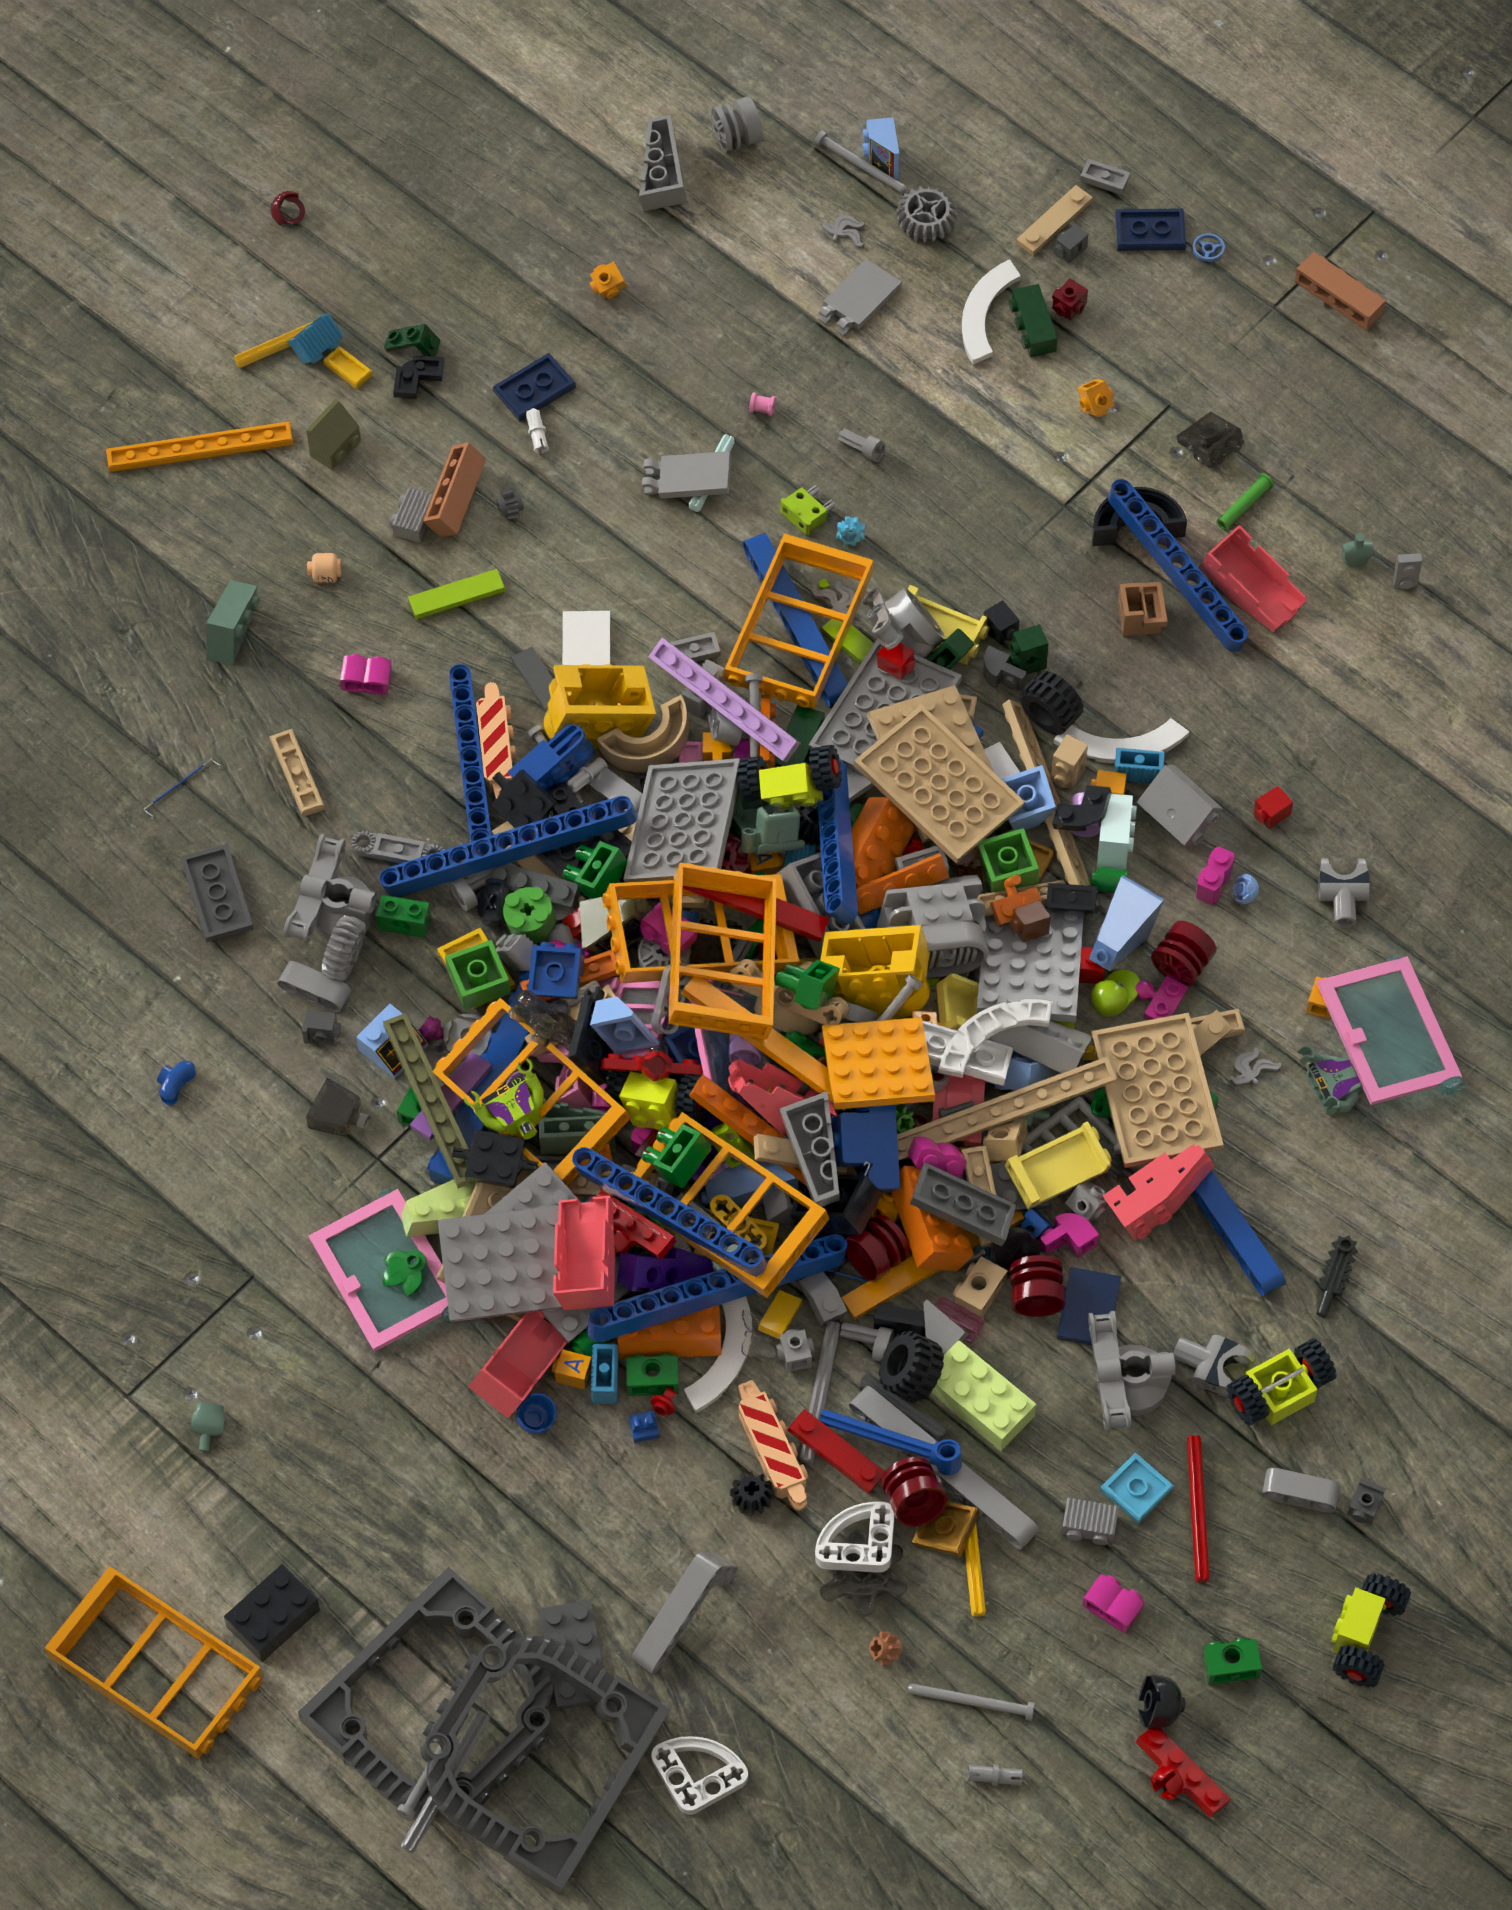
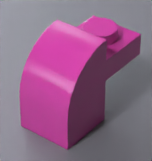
M1065 1213L1055 1217V1229L1049 1228L1041 1235L1039 1248L1048 1255L1066 1243L1074 1255L1079 1258L1098 1245L1099 1234L1084 1217L1078 1214Z

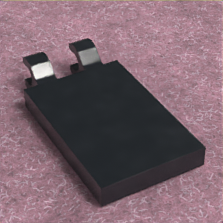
M596 986L594 993L589 989H586L584 992L568 1058L597 1085H602L606 1083L609 1070H600L601 1060L608 1058V1054H613V1050L590 1025L596 1001L602 1000L605 992L599 986Z

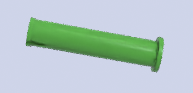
M1261 473L1259 479L1216 520L1218 526L1222 530L1227 531L1268 489L1274 487L1273 480L1268 475Z

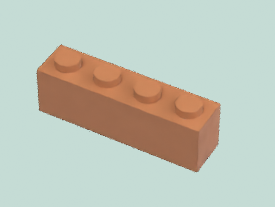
M1313 252L1297 267L1295 276L1297 284L1367 331L1384 314L1386 300L1380 294L1374 293L1365 287L1362 282L1353 279L1343 269L1331 264L1325 257Z
M469 442L451 447L423 522L439 537L458 534L479 476L483 471L486 458Z

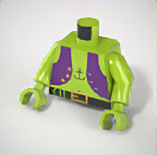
M527 1059L530 1065L529 1070H523L519 1062L517 1065L519 1072L525 1074V1079L522 1075L483 1098L481 1100L483 1104L479 1103V1095L474 1091L471 1092L476 1097L475 1103H469L464 1097V1103L467 1106H473L475 1109L474 1113L487 1128L499 1133L506 1131L510 1136L520 1132L524 1139H530L537 1133L533 1124L541 1118L539 1110L543 1107L544 1091L537 1075L532 1073L533 1062L530 1059Z

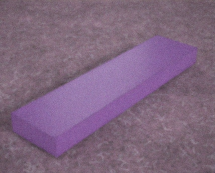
M471 1052L449 1079L469 1096L472 1093L471 1091H474L491 1071L492 1064ZM444 1084L441 1090L452 1114H454L464 1100ZM421 1111L410 1123V1128L431 1141L434 1136Z

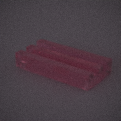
M942 1295L939 1297L938 1302L935 1303V1306L954 1322L972 1330V1333L966 1331L969 1334L966 1340L972 1343L984 1325L985 1319Z

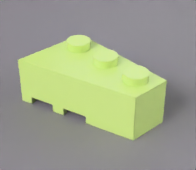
M451 1180L407 1200L401 1213L406 1237L438 1234V1220L462 1217L477 1182L458 1189L454 1180Z

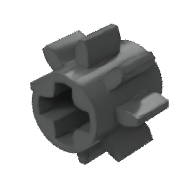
M512 490L501 492L502 498L496 499L500 515H506L509 520L518 518V512L524 510L520 494H514Z

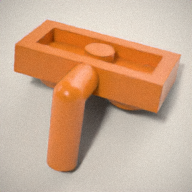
M1013 875L1006 879L1004 886L1008 896L990 902L997 926L1009 923L1012 920L1013 909L1037 901H1040L1042 904L1037 887L1017 893L1015 885L1021 882V877Z

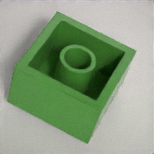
M1024 828L984 839L977 845L979 861L991 893L1006 890L1004 881L1013 875L1021 877V882L1015 885L1016 888L1039 883V867Z
M492 940L445 956L447 972L464 1011L511 994L509 978Z

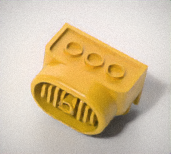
M582 664L554 665L553 667L555 678L549 685L551 698L547 705L548 710L544 716V729L550 740L565 726L575 724L582 728L586 739L592 743L594 749H599L597 738L616 728H619L623 734L630 737L640 738L645 734L656 715L644 666Z
M921 925L825 932L820 961L840 968L833 994H839L846 1002L878 1013V1020L907 983L905 978L911 974L923 985L919 990L914 989L892 1019L909 1017L911 1011H920L929 999L930 987L926 977L930 952L927 950V940Z

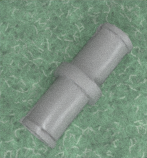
M972 1764L968 1766L967 1781L987 1782L991 1783V1786H997V1784L1021 1786L1022 1769L999 1768V1765L993 1764L992 1767Z

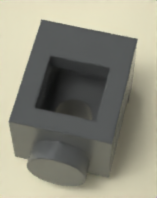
M1071 221L1068 230L1058 235L1056 246L1053 248L1054 254L1058 258H1062L1070 263L1088 247L1089 234Z
M306 1009L302 1028L304 1043H309L310 1039L320 1043L334 1042L335 1037L339 1038L341 1023H337L336 1013Z
M1361 1478L1347 1515L1352 1516L1357 1522L1372 1524L1383 1499L1385 1488Z

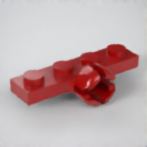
M651 1051L645 1056H633V1060L623 1059V1055L608 1054V1058L601 1060L600 1070L643 1073L651 1081H661L668 1075L684 1076L689 1074L702 1076L704 1074L702 1065H698V1060L683 1059V1064L673 1063V1058H669L662 1051Z
M602 1189L595 1196H610L612 1199L615 1252H617L615 1256L620 1257L621 1252L627 1253L631 1247L636 1245L661 1260L677 1242L672 1234Z
M1150 1728L1138 1737L1135 1743L1159 1767L1151 1776L1150 1782L1155 1793L1163 1787L1167 1789L1159 1795L1161 1799L1172 1800L1179 1794L1184 1793L1209 1818L1228 1805L1231 1799L1161 1728Z

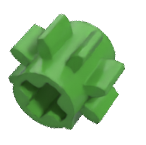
M898 1104L896 1109L897 1134L911 1130L913 1125H915L912 1118L914 1113Z

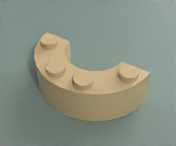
M679 695L660 705L662 722L659 728L651 735L642 738L630 737L623 734L619 728H616L597 738L600 754L613 766L635 773L647 772L649 765L671 763L682 752L689 736V721L683 697Z

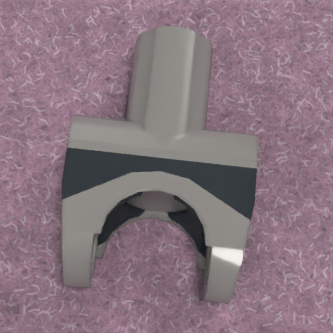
M1321 858L1318 879L1319 901H1333L1335 925L1341 928L1354 926L1357 923L1355 901H1369V873L1366 860L1364 858H1357L1354 872L1348 875H1341L1332 869L1328 858Z
M1212 1335L1207 1347L1180 1337L1173 1352L1175 1360L1196 1368L1191 1379L1193 1384L1203 1390L1224 1397H1228L1229 1393L1226 1390V1386L1232 1382L1224 1373V1369L1229 1365L1251 1366L1255 1360V1356L1247 1348L1220 1335Z

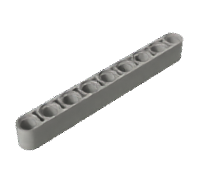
M866 1386L849 1403L851 1411L863 1422L931 1444L937 1442L870 1386ZM897 1449V1450H898L900 1453H902L906 1458H907V1457H921V1458H925V1457H922V1456H918V1455H915V1454H912V1453H909V1452H906V1451ZM963 1462L959 1472L953 1475H944L939 1472L936 1465L931 1464L941 1486L963 1505L978 1508L980 1512L978 1517L1015 1548L1021 1550L1039 1531L1038 1526L1033 1520Z

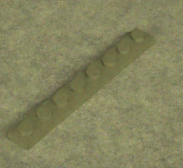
M405 1013L383 1021V1027L457 1188L459 1189L474 1183V1181L465 1180L467 1160L452 1158L454 1147L468 1149V1146L432 1072L433 1070L407 1014Z

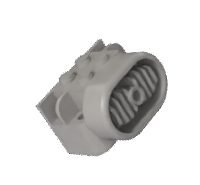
M981 880L886 890L877 928L921 925L927 940V950L930 952L927 979L947 977L952 973L958 975L970 973L979 968L981 962H985L989 954L984 936L986 930L984 918L985 904L982 900L978 899L982 886Z

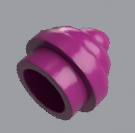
M429 1016L418 1030L424 1039L440 1040L444 1038L441 1021L437 1017L434 1019Z

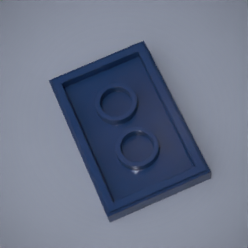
M1184 208L1116 209L1117 251L1186 249Z
M548 353L493 386V392L520 422L527 418V411L533 408L536 410L542 409L575 389L576 383L552 355Z
M1071 1267L1065 1294L1066 1303L1065 1308L1062 1309L1057 1339L1092 1345L1088 1313L1101 1315L1115 1311L1121 1276Z

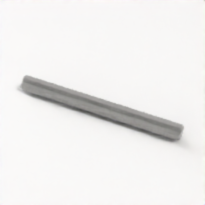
M833 1321L828 1322L826 1325L809 1413L818 1420H820L821 1412L825 1408L840 1333V1324ZM803 1443L800 1461L812 1464L815 1452Z
M477 1711L459 1742L458 1754L450 1766L455 1779L490 1719L489 1715L482 1711ZM429 1795L401 1845L407 1852L413 1853L438 1811L431 1795Z

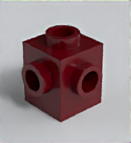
M1069 278L1062 287H1057L1053 292L1052 309L1059 316H1064L1071 321L1076 314L1080 315L1087 304L1088 289Z

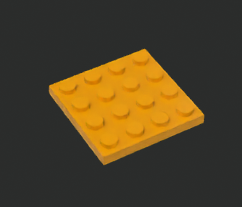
M922 1017L822 1025V1037L834 1110L935 1101V1091Z

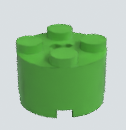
M521 888L508 894L505 898L503 915L510 934H526V938L533 941V944L543 942L549 937L550 932L556 926L557 919L550 898L541 888Z

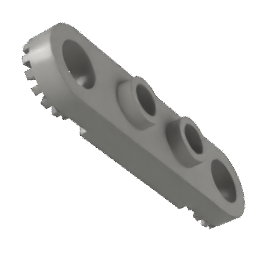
M368 831L357 832L351 841L354 853L359 856L400 864L445 850L438 844H427L423 841L381 833L375 834ZM360 840L370 841V845L366 846V848H359L357 846Z

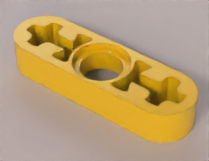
M717 1195L710 1203L713 1216L725 1228L729 1226L741 1210L727 1195ZM721 1203L724 1205L727 1203V1210L731 1213L729 1218L723 1210L718 1211L717 1204ZM747 1216L745 1219L746 1227L740 1231L736 1230L735 1234L740 1237L745 1236L744 1239L752 1243L751 1238L747 1235L751 1230V1234L755 1239L761 1237V1245L756 1246L764 1253L768 1248L767 1236Z

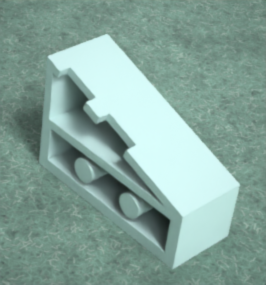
M1111 794L1106 815L1101 820L1096 872H1098V867L1126 870L1128 852H1133L1134 838L1129 837L1134 836L1135 822L1131 820L1136 819L1137 806L1132 805V795Z

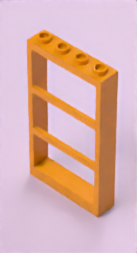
M784 533L725 667V682L735 687L741 686L749 689V683H746V675L754 673L738 669V666L749 641L825 664L814 691L764 676L763 682L759 683V694L764 693L781 701L786 700L804 708L815 709L873 575V560ZM785 558L859 580L860 584L847 614L771 592ZM767 599L843 622L829 656L753 633Z
M679 863L674 876L668 1024L761 1039L768 1038L773 1027L777 878L746 874L740 871L722 870L716 867L698 866L691 863ZM682 886L763 898L764 934L681 921ZM681 930L763 943L762 979L681 966ZM679 975L762 988L761 1015L678 1002Z
M781 874L764 875L777 878L776 898L787 902ZM674 880L610 883L606 893H603V907L607 908L608 911L607 928L612 932L611 950L616 953L617 958L615 961L616 974H620L621 983L661 981L662 973L666 966L630 968L618 900L660 898L671 955L672 915L668 897H673ZM682 888V896H699ZM713 901L718 927L727 928L723 905ZM776 925L775 950L777 960H775L774 974H778L780 971L784 972L788 963L795 966L799 963L793 932ZM720 936L725 963L687 966L730 973L733 968L737 967L739 962H734L729 937ZM763 960L754 961L763 973Z
M499 998L497 1002L495 1001L488 1006L486 1014L480 1020H476L470 1026L469 1032L464 1038H460L454 1043L452 1051L436 1063L435 1069L432 1072L460 1098L464 1100L465 1097L469 1103H475L447 1076L506 1012L511 1015L535 1038L479 1097L480 1104H483L481 1101L483 1098L500 1089L518 1069V1062L522 1065L542 1043L573 1072L543 1104V1107L539 1110L540 1120L579 1078L612 1106L553 1170L568 1187L579 1175L572 1161L574 1152L581 1147H587L599 1154L632 1116L505 1001ZM540 1120L533 1124L534 1127L540 1122ZM506 1131L500 1133L503 1135H509ZM520 1132L514 1136L523 1138ZM524 1148L523 1155L530 1161L539 1162V1168L543 1163ZM591 1159L583 1160L580 1165H588Z
M682 1112L678 1118L675 1117L670 1122L668 1129L677 1132L679 1127L684 1124L701 1132L706 1140L721 1150L680 1202L688 1206L725 1158L730 1155L765 1180L726 1229L735 1233L772 1185L809 1209L768 1261L765 1271L757 1277L749 1275L652 1218L761 1295L768 1298L829 1220L827 1211ZM657 1140L653 1144V1148L660 1152L666 1146V1144L660 1143ZM641 1159L633 1174L645 1181L655 1169V1166ZM625 1184L622 1187V1190L630 1189L633 1184Z
M109 1566L45 1647L48 1658L197 1759L203 1753L207 1754L211 1750L215 1737L219 1732L223 1733L227 1729L232 1715L235 1711H241L246 1703V1697L251 1691H256L263 1680L260 1666L111 1566ZM121 1588L158 1613V1615L103 1683L67 1659L66 1656ZM167 1619L204 1645L152 1712L148 1714L111 1688L164 1620ZM213 1650L248 1675L195 1744H192L157 1719L209 1652Z

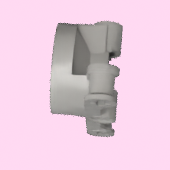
M905 587L887 601L883 598L878 588L871 590L862 600L864 605H868L871 608L867 617L874 624L872 633L878 635L884 641L887 650L902 643L913 649L914 655L927 659L928 654L946 640L944 632L929 611Z
M326 834L320 835L309 874H306L302 879L300 896L295 909L285 922L284 937L292 936L303 939V942L308 943L314 930L319 936L329 940L339 919L345 915L358 918L364 922L366 931L373 922L376 893L370 891L362 881L354 877L338 875L337 869L346 849L345 839L339 841L328 838ZM344 897L349 899V903L345 904L344 901L337 903L331 900Z
M1115 1311L1101 1315L1088 1313V1324L1092 1340L1104 1429L1108 1431L1112 1427L1126 1426L1127 1429L1131 1428V1416L1151 1413L1163 1403L1168 1393L1171 1378L1175 1376L1173 1352L1157 1353L1143 1345L1128 1344L1118 1347ZM1129 1367H1138L1146 1373L1140 1377H1131L1129 1375L1123 1377L1121 1371Z

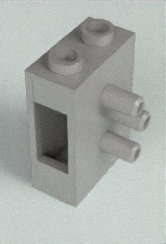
M1165 765L1137 801L1144 810L1184 846L1199 844L1205 837L1204 832L1209 826L1217 822L1219 819L1218 814L1223 809L1175 765Z

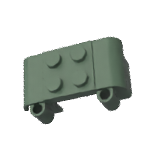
M738 785L731 825L741 837L742 852L759 855L804 848V840H798L800 813L793 804L789 803V812L773 813V806L764 800L745 801L741 793L742 789Z

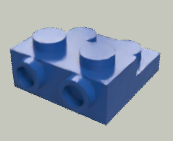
M541 942L540 946L533 945L527 994L538 997L578 999L580 977H583L585 952L576 944H565L564 947H555L554 943Z

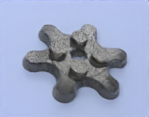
M524 990L519 993L517 998L525 1007L515 1005L508 1011V1015L513 1020L525 1023L534 1030L532 1039L536 1044L547 1047L551 1041L562 1044L569 1051L577 1020L569 1015L568 1003L560 998H557L552 1003L545 1002L530 990Z
M855 1530L850 1533L848 1541L849 1544L868 1545V1536L864 1531ZM892 1544L890 1567L903 1558V1549L899 1545ZM882 1550L877 1551V1562L882 1560ZM825 1553L824 1558L829 1559L830 1553ZM838 1553V1560H841V1553ZM850 1553L846 1556V1559L856 1562L860 1559V1556L856 1553ZM890 1567L884 1572H867L869 1575L864 1580L855 1576L857 1571L830 1570L833 1573V1578L830 1582L821 1586L820 1596L826 1602H833L843 1596L848 1599L853 1598L856 1602V1611L861 1616L867 1617L875 1610L874 1597L881 1596L883 1593L894 1597H901L907 1591V1583L902 1578L893 1576Z

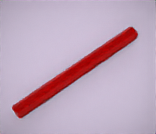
M1191 1435L1187 1438L1195 1581L1206 1583L1209 1582L1210 1573L1202 1444L1200 1436Z

